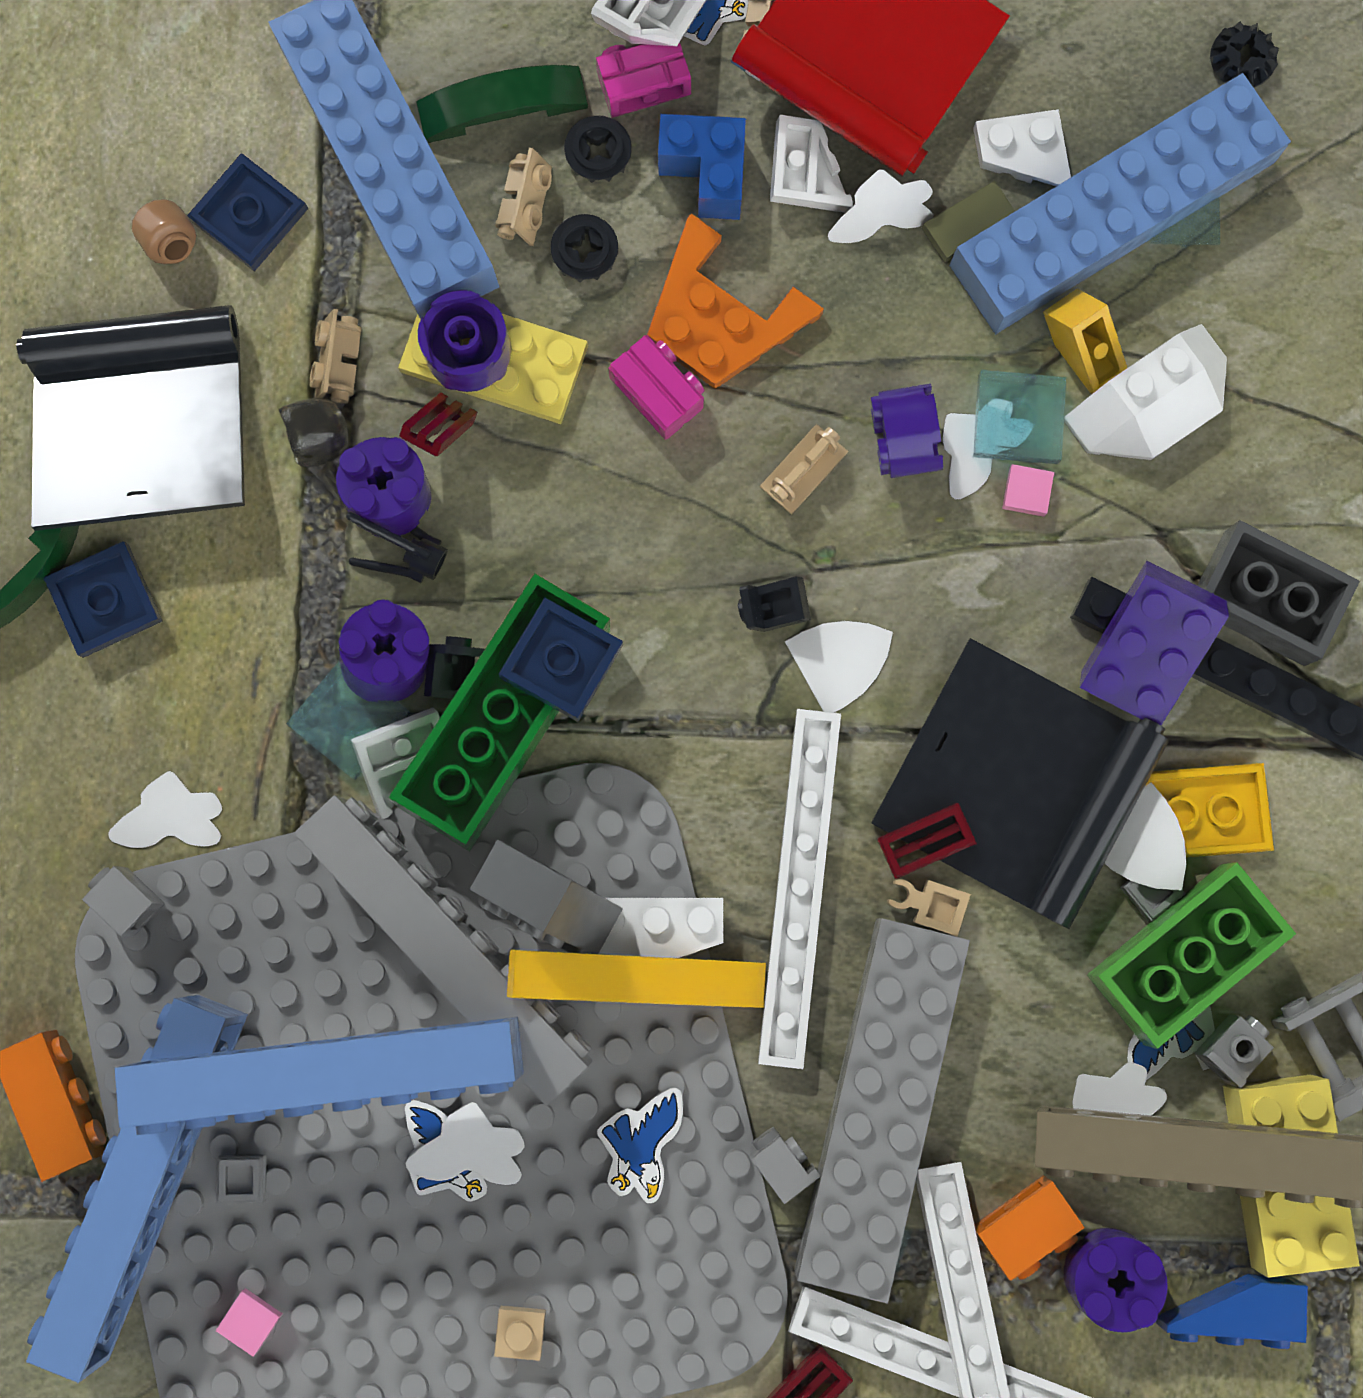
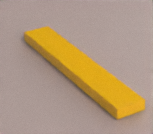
M510 950L507 997L764 1008L766 963Z

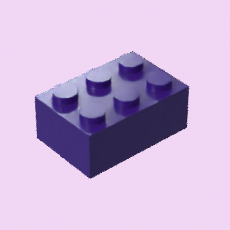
M1146 560L1081 671L1080 688L1141 720L1147 718L1162 726L1229 617L1227 601Z

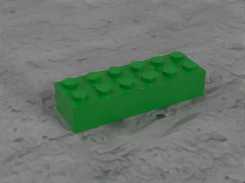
M535 573L388 797L396 807L469 852L559 712L499 677L501 669L540 604L546 598L608 633L610 632L609 617Z

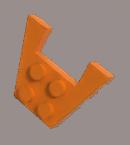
M691 213L684 226L647 335L655 344L662 340L674 353L678 363L716 389L758 361L760 356L776 345L783 344L792 338L794 333L809 323L813 324L823 315L824 308L795 287H792L768 320L760 317L698 272L721 243L722 235Z

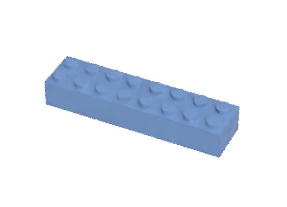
M313 0L269 21L268 23L283 55L420 320L431 308L430 304L443 294L467 290L480 294L481 297L499 288L491 261L353 0Z
M1241 73L959 245L949 266L996 335L1271 166L1277 161L1291 141L1246 76Z
M200 995L174 998L172 1004L167 1003L162 1009L156 1024V1029L160 1030L154 1048L149 1047L146 1050L141 1061L234 1050L248 1014ZM184 1120L180 1121V1126L167 1128V1131L137 1135L136 1126L120 1129L118 1137L114 1135L109 1140L102 1155V1162L106 1166L100 1181L95 1180L92 1183L84 1199L83 1207L88 1209L81 1226L77 1225L73 1229L66 1243L65 1253H68L69 1257L63 1271L59 1270L55 1274L48 1287L46 1298L51 1301L45 1316H40L36 1320L28 1336L27 1344L32 1345V1348L27 1357V1363L79 1383L109 1361L202 1128L186 1129Z
M518 1017L146 1060L116 1067L115 1081L119 1128L136 1126V1134L145 1135L167 1131V1128L180 1126V1121L184 1120L186 1129H196L214 1126L216 1122L228 1120V1115H234L235 1123L264 1120L265 1116L275 1115V1110L283 1109L284 1118L314 1114L315 1110L323 1109V1104L332 1103L333 1112L363 1108L362 1105L371 1103L370 1098L381 1097L382 1106L410 1103L411 1099L418 1098V1093L430 1092L431 1100L459 1097L460 1093L466 1092L465 1087L479 1086V1094L500 1093L509 1091V1087H513V1082L524 1074Z

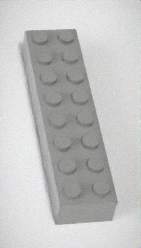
M334 795L300 826L294 834L468 1022L518 1017L524 1074L520 1078L547 1107L588 1068L593 1061L587 1055L592 1049L591 1046L576 1030L573 1029L567 1033L556 1022L561 1015L547 999L536 1000L507 997L509 964L504 966L494 955L499 950L498 946L482 930L479 932L475 930L473 932L464 923L469 916L463 908L451 897L449 899L445 896L441 898L434 891V888L438 885L434 877L422 865L417 866L414 863L410 865L403 856L408 850L391 832L388 834L384 830L380 832L373 825L378 818L361 800L356 801L353 797L347 800Z
M883 918L876 919L818 1166V1172L821 1177L815 1180L794 1269L797 1281L888 1304L970 940Z

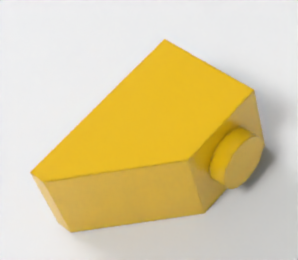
M1077 288L1043 311L1055 347L1091 394L1127 369L1107 304Z

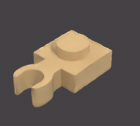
M898 879L893 881V884L906 889L907 898L902 903L888 899L887 904L895 909H906L909 907L916 909L913 923L958 937L971 894L930 880H926L923 892L916 890L906 880Z

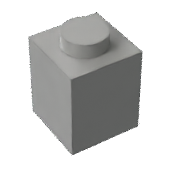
M113 866L111 869L106 867L96 874L88 884L91 890L82 899L120 937L135 936L165 904L129 868Z

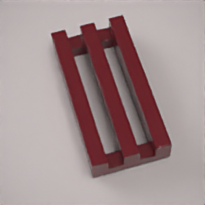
M440 392L403 423L399 437L438 457L474 424L478 412L472 408L465 413L462 412L463 404L457 400L450 405L446 404L448 396ZM451 419L455 421L434 442L428 440L431 436L438 434L442 427Z
M959 803L952 804L876 838L895 880L977 844ZM954 815L955 823L892 850L889 843ZM961 831L963 839L899 866L896 859Z
M819 1344L767 1398H785L820 1361L825 1365L793 1398H808L832 1373L837 1379L819 1398H837L853 1382V1378Z

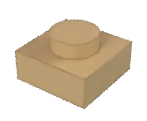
M501 1305L498 1313L494 1357L540 1361L542 1357L546 1310Z

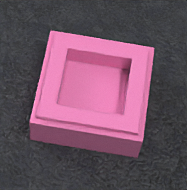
M1012 464L1008 472L1002 509L1045 517L1048 512L1054 472Z
M245 1288L227 1312L216 1332L254 1357L283 1313Z

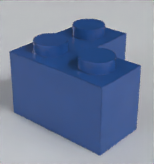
M660 114L659 176L700 178L698 218L740 220L746 118Z

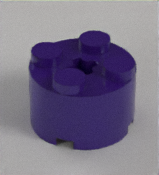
M467 290L448 292L430 304L431 308L421 318L418 325V342L434 377L445 388L462 392L482 390L501 380L507 372V366L510 361L511 342L499 308L483 297H480V294ZM470 338L469 344L462 345V339Z
M931 383L878 392V396L871 397L874 433H883L884 437L877 439V453L881 475L890 474V478L943 470V455L938 454L937 444L941 442L935 398L934 394H931Z
M397 437L371 438L360 442L341 454L336 475V486L348 513L352 512L399 536L409 533L420 523L419 520L424 515L426 509L428 511L431 504V488L420 458L403 439Z
M384 599L377 600L373 604L365 606L352 614L344 624L339 638L340 668L347 686L356 695L371 702H378V700L400 701L412 695L421 686L425 679L429 656V636L422 621L407 608Z
M1100 1228L1088 1233L1077 1244L1075 1243L1066 1256L1063 1273L1065 1286L1077 1307L1095 1324L1109 1331L1123 1333L1148 1328L1156 1322L1167 1297L1168 1283L1160 1257L1147 1245L1125 1231L1115 1228ZM1119 1272L1122 1275L1121 1281L1116 1282L1112 1288L1107 1283L1108 1279L1116 1278Z

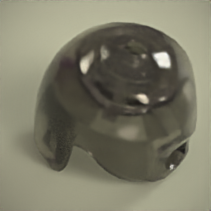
M310 398L285 405L278 409L286 427L287 437L295 461L299 466L309 468L323 465L337 459L347 450L348 428L346 420L334 402L323 398ZM312 455L313 457H312V458H305V457H303V456Z

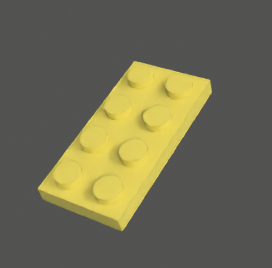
M417 314L398 368L403 374L443 386L431 373L418 342L420 318ZM502 314L511 342V357L505 376L482 390L462 393L561 424L588 348V342ZM470 338L462 339V345L469 344Z

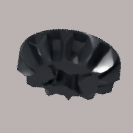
M1241 21L1233 27L1224 28L1213 42L1210 51V61L1215 74L1224 83L1243 73L1253 88L1263 84L1270 78L1278 65L1276 62L1279 47H1275L1271 41L1272 33L1265 34L1259 30L1258 23L1247 26L1243 25ZM1249 44L1251 48L1250 55L1253 57H1250L1241 67L1240 63L1242 60H1240L1241 53L1239 51L1243 46Z
M586 117L570 129L565 139L564 151L566 161L576 176L581 175L591 183L595 180L604 179L610 182L612 177L619 172L624 173L625 167L631 158L632 146L628 132L618 121L610 117ZM608 141L605 149L609 159L597 155L589 160L591 148L588 143L600 146Z
M590 214L572 216L564 220L556 228L552 236L551 255L553 262L564 276L568 275L579 282L586 279L598 280L606 271L612 270L618 255L617 236L613 228L600 217ZM588 234L591 248L597 250L596 252H589L584 263H582L579 252L572 248L580 247L582 241L585 240V235Z

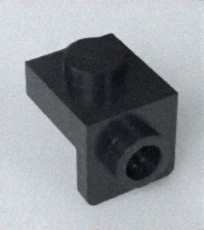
M795 576L758 587L745 585L739 588L741 599L738 601V611L742 621L749 630L766 632L811 620L804 579L802 577Z
M446 636L445 644H429L424 696L453 699L474 667L475 657H480L485 649L472 647L471 638Z

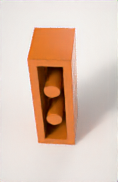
M57 1030L41 1032L0 1051V1079L41 1182L102 1156L105 1150L104 1144L106 1143V1135L102 1125L97 1119L92 1118L87 1106V1102H89L87 1087L81 1078H76L70 1064L73 1058L70 1045L63 1036H59Z

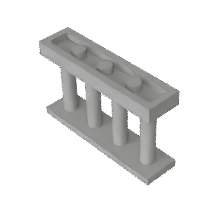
M1363 971L1308 1001L1305 997H1301L1281 1007L1283 1014L1271 1020L1275 1029L1286 1031L1297 1029L1323 1078H1327L1330 1081L1335 1118L1339 1122L1363 1109V1075L1352 1081L1350 1078H1344L1312 1019L1335 1007L1363 1057V1019L1351 999L1363 992Z

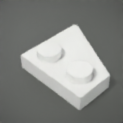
M1059 109L975 122L973 131L980 168L999 174L1009 173L1015 179L1031 183L1034 179L1053 186H1058L1071 178Z
M779 115L775 129L770 202L847 213L853 207V200L851 195H846L838 176L840 167L835 155L828 148V137L822 123L812 119Z
M433 707L351 739L374 807L381 820L388 818L394 812L391 809L394 804L388 797L440 719L438 712Z

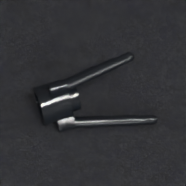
M352 512L347 513L346 518L349 521L406 550L403 562L409 564L408 568L352 557L348 561L351 566L404 576L419 583H422L424 577L432 580L436 578L448 552V549L440 546L441 540L428 535L416 526L410 533L419 540L413 538L410 542Z

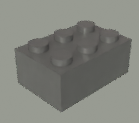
M1239 520L1224 531L1197 586L1227 601L1229 617L1224 626L1306 666L1323 658L1360 581Z
M499 840L495 842L469 889L485 898L481 904L482 908L504 920L507 919L518 925L517 928L541 941L544 940L569 953H581L584 950L591 954H599L623 910L617 904Z

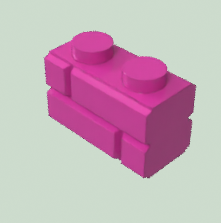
M680 43L678 46L639 44L628 48L624 45H614L605 49L601 56L596 57L598 79L611 118L691 95V75Z
M644 335L627 352H624L608 367L609 378L666 440L704 408V397L701 394L705 390L691 372L688 371L683 375L673 364L676 361L674 353L662 340L655 344L648 335Z

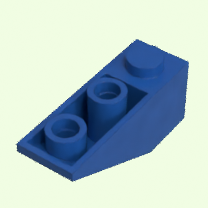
M1246 1274L1159 1314L1156 1324L1167 1333H1170L1171 1339L1182 1342H1198V1335L1216 1336V1342L1226 1345L1241 1346L1244 1345V1339H1258L1266 1347L1289 1349L1290 1342L1306 1343L1308 1286L1293 1277L1278 1276L1268 1278L1264 1275Z

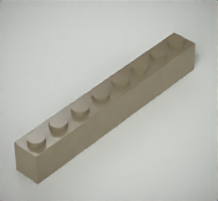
M1044 1105L1037 1111L1035 1167L1046 1168V1174L1050 1176L1074 1177V1171L1093 1173L1094 1180L1102 1182H1120L1121 1176L1140 1178L1139 1183L1149 1187H1168V1181L1185 1182L1187 1183V1189L1197 1192H1216V1186L1236 1188L1235 1193L1245 1197L1261 1198L1265 1197V1191L1285 1193V1199L1293 1202L1313 1203L1314 1196L1335 1198L1334 1204L1338 1206L1363 1208V1135Z

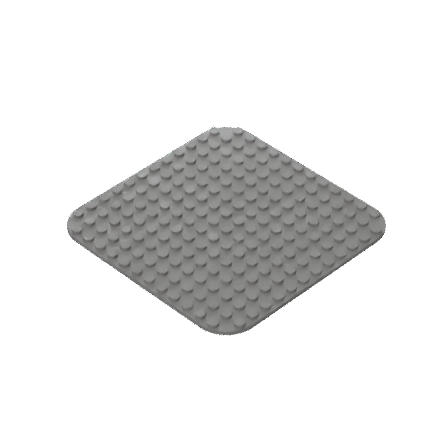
M585 763L516 779L470 852L399 808L392 809L394 812L383 820L380 819L378 813H374L378 820L373 825L380 832L382 830L387 834L391 832L405 846L408 852L403 857L410 865L413 863L417 866L422 865L438 882L434 891L441 898L445 896L449 899L451 897L463 908L469 916L464 923L473 932L475 930L478 932L482 930L499 948L494 955L504 966L509 964L510 950L567 951L562 948L559 949L544 940L541 941L517 928L518 925L507 919L504 920L482 908L481 904L485 898L469 890L497 840L552 868L604 898H696L679 826L671 807L650 782L640 775L619 766ZM294 832L134 871L133 873L165 904L135 936L120 937L101 917L89 908L82 921L76 940V975L109 1140L114 1135L118 1137L121 1129L119 1128L115 1068L140 1062L149 1047L154 1048L160 1034V1030L156 1029L157 1020L164 1006L167 1003L172 1004L174 998L200 995L248 1014L234 1050L469 1023L298 839ZM708 948L680 957L685 959L711 960ZM584 950L581 951V953L589 954V952H586ZM547 999L561 1015L556 1022L567 1033L573 1029L576 1030L591 1046L592 1049L587 1055L593 1060L588 1068L547 1107L521 1078L513 1082V1087H509V1091L500 1093L479 1094V1086L465 1087L466 1092L460 1093L459 1097L442 1100H431L430 1092L418 1093V1098L411 1100L432 1105L442 1111L447 1117L468 1103L474 1102L479 1106L493 1127L513 1128L518 1130L522 1136L525 1148L520 1154L511 1157L521 1171L522 1176L516 1184L502 1185L484 1179L487 1185V1193L483 1197L471 1202L466 1201L450 1188L426 1195L416 1193L410 1173L406 1168V1161L415 1149L407 1127L405 1114L407 1103L382 1106L381 1097L370 1098L371 1103L362 1105L363 1108L333 1112L332 1103L323 1104V1109L315 1110L314 1114L284 1118L283 1109L275 1110V1115L265 1116L264 1120L235 1123L234 1115H228V1120L216 1122L214 1126L202 1128L138 1287L159 1398H662L718 1384L739 1376L750 1369L766 1354L781 1329L787 1307V1279L763 1176L750 1157V1154L756 1148L752 1144L754 1141L722 1006ZM670 1088L679 1089L683 1099L682 1122L674 1138L661 1148L660 1157L664 1168V1183L658 1200L654 1203H646L635 1187L627 1195H617L607 1182L613 1158L598 1137L597 1130L617 1112L627 1108L639 1111L654 1097ZM220 1155H266V1201L263 1203L216 1204L217 1157ZM245 1288L283 1313L254 1357L216 1332L227 1312ZM501 1305L546 1310L542 1357L540 1361L494 1357L498 1313Z

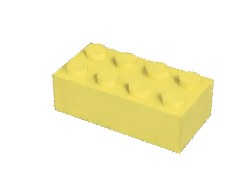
M1303 1075L1247 1082L1242 1088L1223 1085L1228 1123L1338 1133L1330 1081L1327 1078ZM1265 1191V1197L1261 1198L1240 1196L1251 1268L1270 1278L1360 1266L1350 1208L1335 1205V1198L1314 1196L1313 1203L1289 1201L1285 1199V1193Z

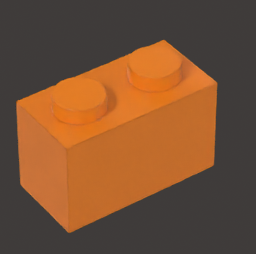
M1044 1175L974 1224L976 1235L999 1269L1010 1281L1016 1277L1022 1280L1031 1276L1041 1267L1042 1264L1039 1260L1053 1250L1056 1253H1061L1070 1248L1078 1240L1076 1234L1085 1228L1054 1182Z

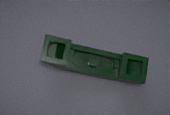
M540 65L493 72L449 85L416 101L423 135L428 143L466 135L465 127L546 110L547 116L551 117L588 109L580 68L573 65Z
M79 526L38 530L28 538L40 551L0 589V628L24 613L48 589L44 577L63 568L73 548Z

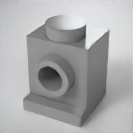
M1229 1014L1194 1054L1227 1085L1242 1088L1247 1082V1077L1274 1047L1265 1040L1270 1032L1254 1017L1248 1015L1243 1019L1241 1016ZM1244 1040L1248 1044V1048L1239 1056L1236 1046L1240 1041Z
M772 1127L753 1141L752 1144L756 1150L750 1154L751 1160L784 1204L821 1177L813 1163L804 1168L802 1163L808 1157L792 1136L784 1141L779 1132Z

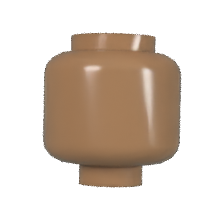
M166 199L153 200L142 206L132 220L131 229L136 241L145 254L155 263H179L190 255L196 243L197 235L193 224L182 208L173 201Z

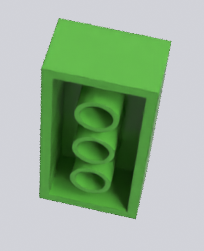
M1237 862L1221 864L1158 918L1150 922L1089 972L1087 976L1144 1046L1158 1049L1296 935V933Z

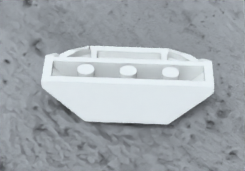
M597 0L592 8L591 15L595 23L631 44L678 46L706 0Z
M1200 324L1177 334L1109 380L1063 418V421L1087 454H1107L1118 457L1152 460L1223 411L1227 357L1205 327Z

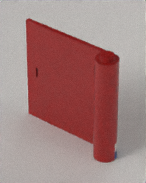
M775 0L759 25H752L746 32L732 57L731 63L903 177L907 170L915 174L925 159L928 151L922 147L1010 15L988 0Z

